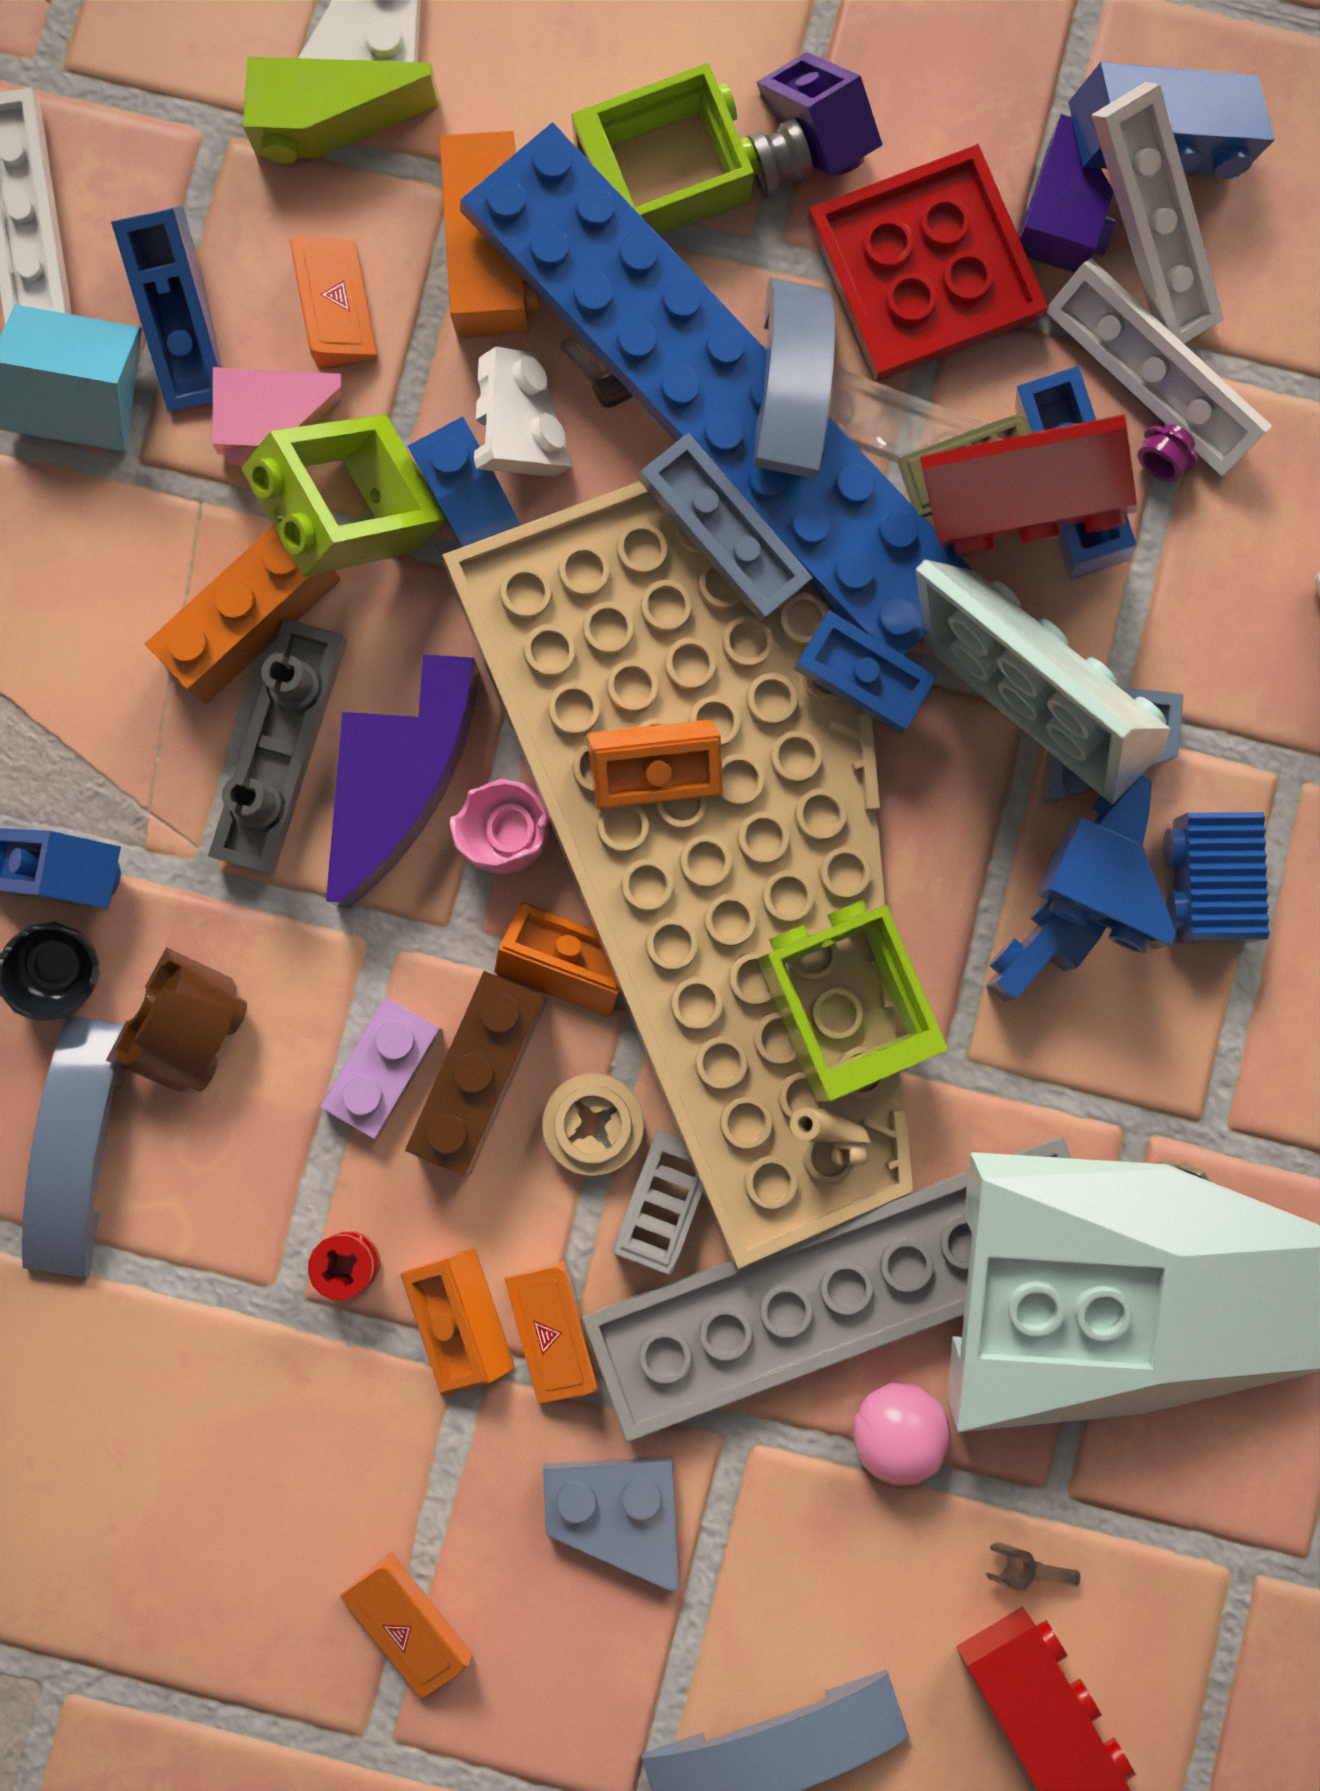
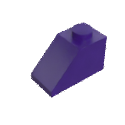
M806 52L756 82L761 96L780 124L791 119H795L799 123L809 147L812 165L824 173L833 176L851 172L864 162V156L883 146L860 75Z
M1060 115L1048 143L1019 239L1029 259L1075 273L1085 261L1092 258L1093 254L1104 256L1116 225V219L1107 216L1114 191L1102 169L1083 168L1072 117L1067 115Z

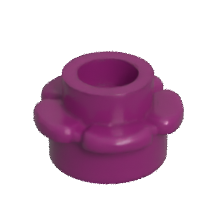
M1167 424L1164 427L1152 426L1145 431L1144 437L1146 439L1143 441L1137 457L1142 467L1152 476L1166 482H1175L1187 468L1190 470L1195 468L1198 463V455L1193 450L1195 441L1185 429L1174 424Z

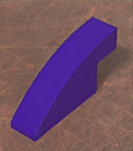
M423 654L418 717L342 712L326 901L336 907L350 908L365 896L404 856L422 833L445 795L462 756L474 714L480 674L474 658Z

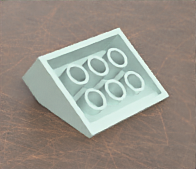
M924 560L916 568L922 627L928 632L924 635L925 649L1112 805L1165 751L1170 728L1165 725L1166 719L1162 712L1149 700L1143 697H1137L1134 700L1116 685L1117 680L1102 662L1093 657L1085 660L1068 647L1066 636L1052 622L1044 618L1037 622L1020 608L1021 603L1005 584L996 580L990 584L973 570Z

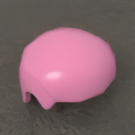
M504 779L496 780L481 786L479 789L469 790L463 807L458 815L450 818L449 824L455 849L476 868L499 875L521 872L532 865L542 855L552 828L539 794L523 782Z
M889 1383L868 1394L860 1404L859 1411L855 1414L853 1422V1437L860 1463L870 1474L888 1485L913 1486L921 1483L939 1471L950 1450V1425L941 1403L937 1398L916 1384Z

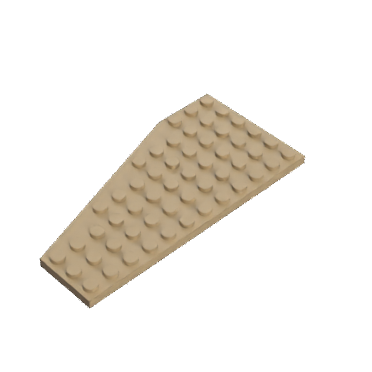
M641 482L442 554V563L735 1268H742L913 1192L907 1115L902 1105L900 1071L830 1102L816 1101L757 961V958L773 952L768 939L802 925H805L809 936L832 927L827 916L828 914L862 900L868 912L885 905L877 809L880 808L872 717L793 669L825 614L830 610L839 617L841 616L808 583V585L761 623ZM701 720L713 721L721 735L723 795L596 809L587 745L588 733ZM864 931L785 964L828 1068L897 1038L895 1004ZM802 1108L827 1109L863 1126L871 1142L866 1143L867 1161L863 1165H836L831 1159L833 1142H811L797 1139L791 1132V1117L797 1110Z

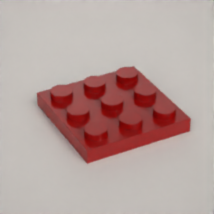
M979 144L809 208L808 222L875 382L1042 319L1049 309Z

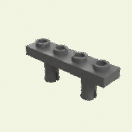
M283 618L273 652L262 665L261 676L263 684L234 775L227 781L222 791L224 807L211 844L209 857L274 876L347 640L343 635Z

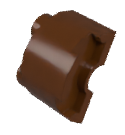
M166 947L145 985L146 994L140 1009L130 1021H126L105 1061L172 1090L183 1091L189 1087L201 1092L209 1085L217 1068V1058L215 1055L220 1049L225 1035L234 1034L242 1024L247 1011V1002L236 997L237 987L231 977Z

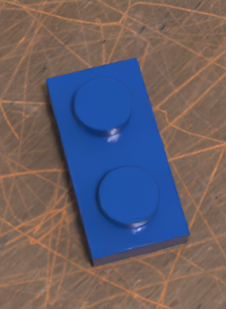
M830 610L821 620L793 668L898 734H902L907 730L937 678L936 675Z

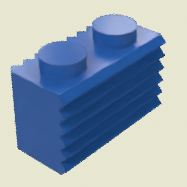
M1263 812L1185 813L1173 819V829H1167L1164 835L1163 854L1166 865L1175 866V891L1168 892L1165 905L1174 928L1177 929V943H1253L1269 938L1268 923L1270 919L1267 914L1269 905L1267 903L1268 891L1266 889L1268 883L1266 873L1268 868L1265 863L1267 854L1265 852L1266 840L1264 838L1266 833L1264 826L1266 817Z

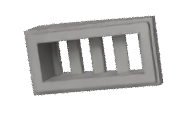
M657 1129L613 1245L612 1253L672 1275L701 1197L702 1188L695 1173L694 1176H690L659 1164L662 1152L689 1162L690 1159L680 1137ZM653 1176L688 1189L685 1200L650 1188ZM644 1201L678 1213L679 1216L676 1224L673 1225L640 1212ZM638 1226L669 1238L666 1250L631 1237L634 1227Z

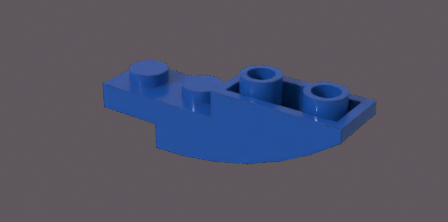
M1142 774L1113 805L1103 796H1100L1091 807L1099 814L1093 822L1143 845L1149 818L1152 782ZM1056 847V848L1054 849V851L1052 852V854H1051L1052 856H1054L1057 847ZM1044 899L1030 917L1037 924L1022 943L1016 938H1012L991 961L989 966L996 974L989 980L986 986L1004 1002L1016 1000L1050 960L1063 971L1078 968L1099 941L1106 927L1089 919L1085 926L1066 921L1051 913L1049 908L1052 902Z

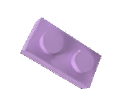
M384 997L320 1108L373 1139L379 1138L442 1029L390 998Z

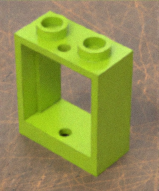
M709 62L571 113L574 145L658 235L751 201L753 177L759 174L758 158L751 140L748 137L740 139L733 122L737 120V110L731 90L727 83L718 85ZM699 113L724 174L635 207L611 145Z
M387 414L270 431L241 468L252 491L258 497L279 534L282 544L291 555L302 577L414 553L446 520L443 511ZM342 460L375 519L338 526L306 471L305 466Z
M863 900L827 915L832 926L831 928L809 936L805 925H802L768 939L773 952L757 958L816 1101L830 1102L948 1051L946 1042L887 904L868 912ZM864 931L907 1034L828 1068L785 964Z

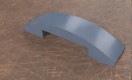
M770 277L767 284L764 329H768L764 394L757 417L753 466L816 479L823 452L832 386L835 344L833 298L829 289Z
M68 1016L65 1020L46 1078L32 1141L23 1209L22 1268L78 1277L89 1276L100 1213L93 1212L109 1116L114 1088H122L125 1072L124 1068L105 1060L124 1024Z
M887 1670L828 1689L826 1690L827 1700L707 1741L704 1734L700 1733L642 1753V1761L651 1790L801 1791L848 1772L882 1755L909 1738Z

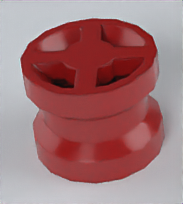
M343 1231L322 1240L313 1249L308 1260V1276L312 1286L320 1295L331 1300H347L359 1295L375 1281L380 1270V1255L376 1245L368 1236L357 1231ZM333 1251H334L335 1254L337 1255L336 1260H335V1266H334V1267H333V1261H334V1259H335V1256H334V1254L332 1253ZM339 1275L350 1276L353 1282H350L348 1277H341Z

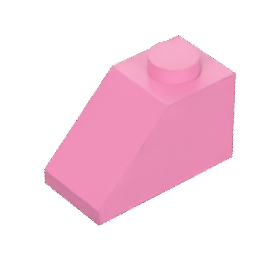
M213 367L212 444L217 454L228 455L229 464L243 466L270 431L316 424L342 400L341 374Z

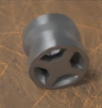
M795 119L781 123L777 132L766 135L758 131L746 136L751 140L758 158L759 174L754 175V179L764 196L778 192L781 184L792 180L797 184H801L812 179L813 165L804 133Z

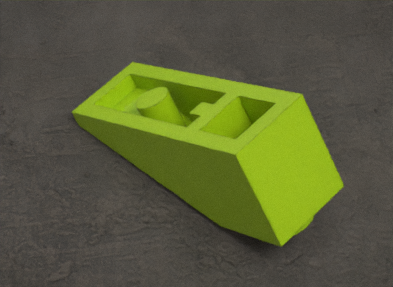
M247 56L243 128L256 157H264L269 161L283 164L292 163L297 158L317 159L437 107L439 94L432 63Z

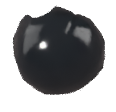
M57 921L27 926L24 930L14 935L0 953V996L14 1013L37 1022L66 1018L76 1013L90 997L99 980V959L95 947L80 930Z

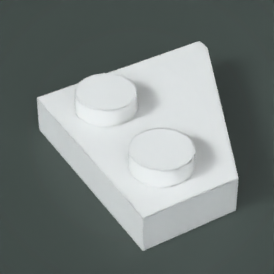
M332 0L298 58L418 62L421 0Z
M496 346L479 358L478 383L481 394L476 404V421L486 425L485 444L474 451L476 469L556 477L573 467L565 444V432L557 419L547 388V376L542 365L539 363L537 354Z

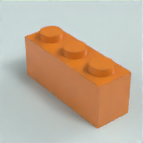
M514 131L439 135L450 315L456 337L528 334V311L539 310L538 294L460 212V199L517 152Z
M272 526L144 644L188 691L207 704L277 639L283 618L297 621L341 579L335 570L302 577L291 555L282 544L275 527Z

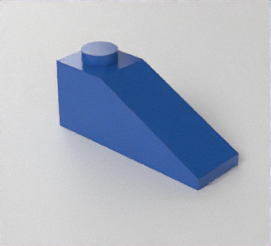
M183 205L111 221L167 412L213 402V367L222 368L202 272Z
M463 416L408 445L418 470L443 511L446 521L460 547L521 526L494 471L476 469L474 451L480 446Z

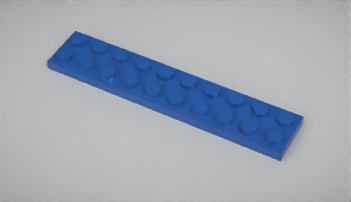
M553 122L460 199V212L677 442L689 432L813 577L809 582L811 586L844 620L901 655L909 651L928 633L922 627L916 568L924 560L972 570V568L961 557L956 556V551L953 548L944 549L939 544L936 530L922 515H918V511L829 416L820 469L816 479L753 466L757 417L764 394L767 350Z

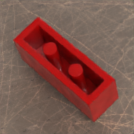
M1022 1606L957 1645L965 1664L1038 1791H1131L1126 1781L1135 1777L1136 1773L1116 1739L1113 1737L1103 1743L1092 1722L1101 1717L1102 1714L1082 1680L1079 1678L1069 1684L1058 1662L1067 1658L1068 1655L1047 1620L1035 1625Z

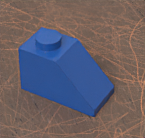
M0 828V892L79 906L109 909L111 896L117 890L121 877V869L118 863L121 846L54 831Z

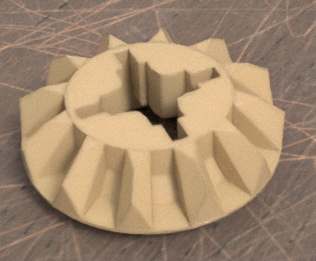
M589 1073L567 1080L554 1091L544 1110L542 1130L550 1153L561 1165L578 1174L598 1176L619 1169L633 1157L642 1140L644 1117L638 1099L624 1083L608 1075ZM579 1099L584 1107L588 1106L594 1113L600 1112L603 1109L607 1111L613 1106L617 1108L618 1111L610 1116L611 1120L604 1126L608 1134L606 1138L612 1145L608 1149L602 1141L599 1142L593 1135L587 1136L584 1139L580 1137L574 1142L570 1140L569 1137L577 1132L576 1128L583 1122L579 1114L581 1110L575 1103Z

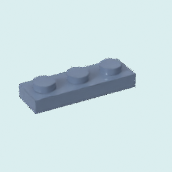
M689 432L640 471L638 480L761 623L808 585L813 578Z

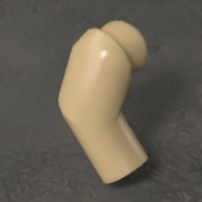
M802 1108L797 1110L791 1117V1132L797 1139L811 1142H833L831 1159L836 1165H863L867 1161L866 1143L871 1142L863 1126L827 1109Z

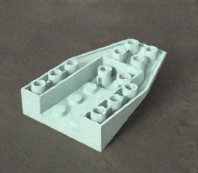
M970 1152L964 1212L972 1232L962 1337H952L947 1399L957 1432L1139 1415L1320 1372V1225L1166 1164Z

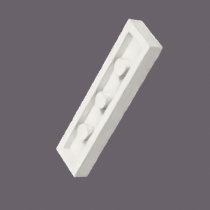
M1145 82L1091 116L1150 313L1184 344L1222 321L1224 317L1160 84Z
M32 87L0 93V295L5 325L15 304L72 315L41 105Z
M1092 258L1080 266L1048 305L1047 314L1166 425L1174 424L1189 432L1195 441L1193 450L1222 477L1272 427Z

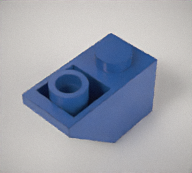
M1083 817L1067 825L1036 895L1052 902L1049 911L1077 925L1085 926L1089 919L1109 928L1111 932L1108 938L1111 941L1138 953L1145 954L1148 947L1157 949L1171 945L1176 931L1143 845Z

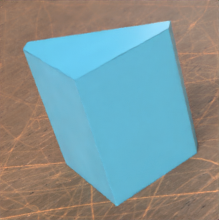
M15 304L0 335L1 430L127 452L142 328Z

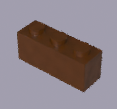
M483 971L405 1151L464 1177L473 1172L548 999L487 971Z

